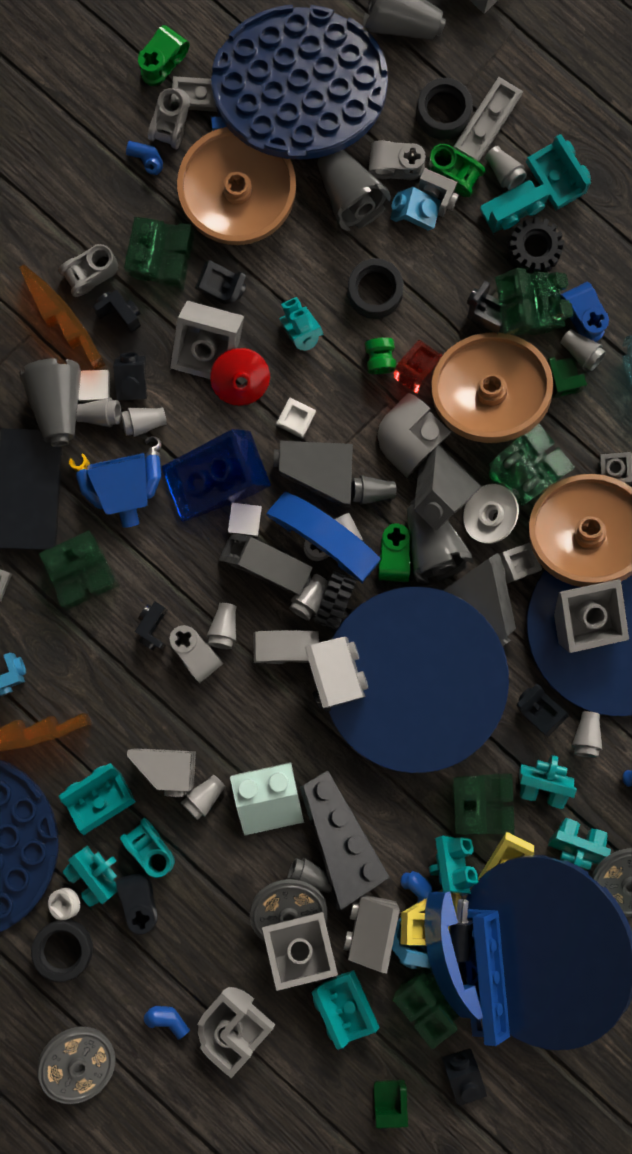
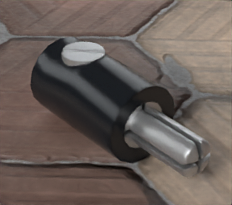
M463 899L458 900V923L449 926V933L457 962H467L470 960L473 921L467 919L469 901L464 899V902Z

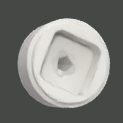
M61 888L50 895L48 908L55 919L65 921L77 915L80 909V900L74 890Z

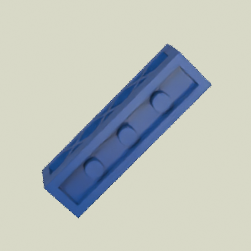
M468 909L467 919L472 920L471 918H473L474 930L472 931L470 960L465 962L467 985L475 986L483 1015V1028L481 1027V1019H471L472 1036L484 1037V1045L497 1046L510 1037L498 910Z

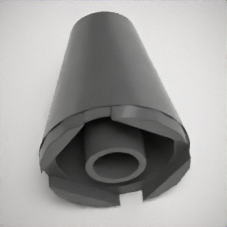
M369 0L368 13L370 15L365 13L362 22V30L370 33L433 40L435 35H441L446 19L442 18L443 11L428 0Z
M341 150L331 155L319 157L317 165L336 221L342 229L351 231L349 226L356 225L358 229L363 228L376 220L386 208L383 204L386 198L390 202V192L346 151Z
M57 358L38 360L25 365V372L20 370V379L45 442L51 443L53 447L66 446L75 436L81 368L77 362L66 359L67 364H57Z
M415 499L410 502L411 505L406 511L413 571L416 581L426 584L429 583L428 578L435 576L437 581H441L468 568L466 562L473 563L472 554L449 520L435 531L414 510Z

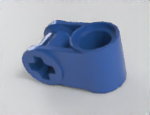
M585 282L559 295L561 306L578 334L598 342L603 337L609 324V317L600 303L593 286L589 282Z

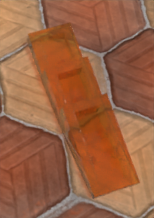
M26 265L20 266L21 273L48 327L59 324L72 349L82 345L95 370L105 366L91 337L70 307L37 274Z
M81 713L60 725L55 716H49L26 728L23 720H15L0 728V752L31 747L55 740L87 727L92 722L87 713Z

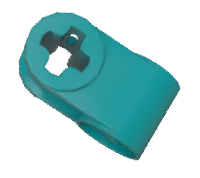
M145 817L141 819V824L129 834H122L120 836V840L125 848L136 858L149 876L155 878L162 877L173 869L175 858L172 852L162 841L154 826ZM145 833V836L136 842V840ZM155 854H161L166 859L167 865L163 871L156 870L152 865V858Z

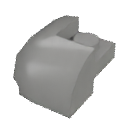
M408 393L385 415L379 425L377 436L379 448L385 457L407 478L451 432L430 412V408L415 395Z
M228 987L223 990L203 1013L197 1024L201 1043L200 1049L209 1060L230 1078L246 1063L253 1051L275 1026L269 1018L252 1004L254 1000L252 996L234 987Z

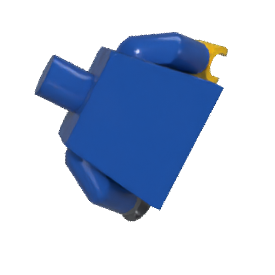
M157 437L145 439L146 444L149 442L157 443L155 447H150L149 452L146 454L141 453L90 464L86 456L81 454L84 461L80 466H76L72 458L69 460L70 466L76 472L81 494L95 508L103 509L106 515L119 512L123 528L136 526L140 523L137 508L148 506L147 499L155 496L161 480L160 453L157 451L160 450L162 444Z

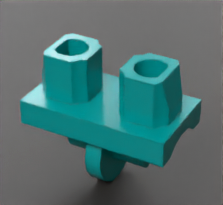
M297 297L282 303L281 306L285 316L279 318L295 346L303 351L315 347L319 336L324 335L316 319L306 306L302 308Z
M550 755L548 762L537 760L535 768L523 764L520 766V797L522 799L536 801L539 789L549 791L547 797L549 805L563 809L569 797H575L577 788L574 787V778L566 776L567 768L558 766V756Z
M565 818L558 830L550 837L548 846L562 851L560 860H566L590 870L592 862L599 864L605 857L610 855L611 849L606 847L607 832L592 828L589 830L585 840L577 837L580 824L577 821Z
M447 836L435 838L437 864L429 867V874L439 875L443 892L450 891V893L462 896L471 894L470 887L479 882L477 871L474 867L466 866L465 857L472 855L474 851L472 840Z
M86 846L68 859L70 863L63 870V874L72 883H75L80 878L83 879L88 888L81 895L89 907L99 902L101 904L105 903L118 892L117 884L113 880L117 875L110 867L117 861L113 856L105 861L99 852L94 855L91 849Z

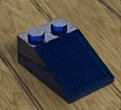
M231 429L161 466L181 521H187L246 499L271 486L251 431Z

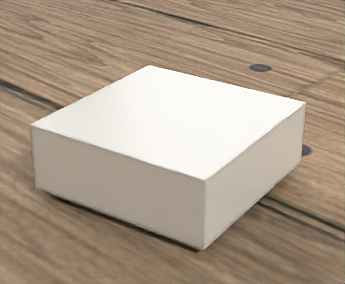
M108 370L81 371L80 402H93L110 398V372Z
M289 398L276 426L303 439L316 414V410Z
M232 503L228 533L258 537L262 506Z

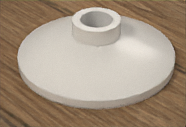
M489 484L481 487L465 505L463 520L468 534L476 541L486 544L496 543L506 538L515 527L518 519L519 507L517 499L508 488L502 485ZM498 512L496 519L493 520L494 514Z

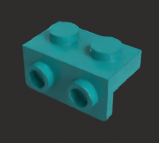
M561 134L554 138L552 144L526 159V164L540 185L545 184L550 193L548 199L555 210L586 194L591 185V176L588 169L584 165H580L575 157L573 145L570 141H565Z
M529 180L481 205L480 212L492 233H495L502 228L504 230L511 228L519 222V219L527 215L533 216L545 208V203L550 193L545 184L535 188L533 182Z
M111 763L96 768L92 775L80 782L71 784L66 788L65 792L58 796L60 801L68 808L79 832L83 835L136 802L122 774Z
M354 970L325 980L312 991L315 1008L320 1012L326 1025L327 1035L333 1041L337 1050L344 1048L350 1041L376 1033L380 1028Z

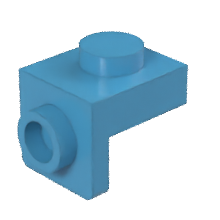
M415 187L398 192L394 197L391 205L393 210L390 219L395 222L405 219L426 230L434 229L441 200Z
M14 653L4 654L9 672L0 675V697L12 693L11 687L25 682L23 675L27 672L21 657L17 658Z
M400 918L397 922L392 950L399 957L400 963L408 968L416 969L417 966L430 968L427 948L424 945H401Z

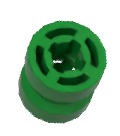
M375 338L365 342V352L369 355V361L367 362L369 374H387L397 370L396 359L392 356V352L395 350L394 339Z

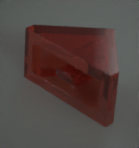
M418 340L398 362L393 378L418 394L443 355L421 340Z

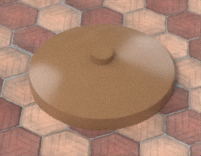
M227 127L204 135L190 147L179 168L177 190L185 216L201 234L219 243L245 245L258 242L270 236L288 218L296 196V176L291 159L275 157L255 150L239 140Z
M482 333L457 342L440 358L432 377L433 403L441 420L458 435L477 442L499 443L521 437L540 423L547 413L552 400L553 377L546 358L531 343L511 334Z
M599 474L575 475L562 479L550 486L535 503L529 522L530 545L542 567L555 578L578 587L617 579L623 581L632 575V487L618 479Z

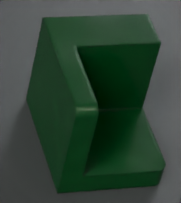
M555 357L548 358L547 362L553 377V399L583 391L587 386L585 375H578L574 358L570 357L558 361L555 360Z
M405 1080L375 1081L376 1128L408 1127Z

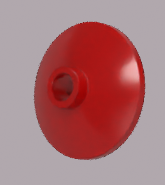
M234 348L224 352L216 359L211 368L210 381L215 394L224 402L238 406L248 405L257 401L266 392L270 382V371L264 358L257 352L247 348ZM239 377H244L246 382L239 385L236 383V380Z

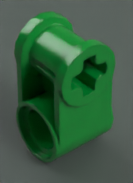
M162 25L138 55L142 80L150 86H157L163 83L176 65L187 55L190 47L189 41L168 26Z
M448 144L435 146L427 163V169L456 181L455 192L464 197L472 195V187L477 179L485 173V168L480 162L464 155ZM443 158L448 162V165L440 166L436 163L435 159Z
M391 524L383 532L381 554L379 556L381 561L379 562L378 581L409 582L410 534L408 529L402 524ZM394 530L398 531L399 536L404 537V540H401L398 546H394L393 541L387 538V536L392 535Z

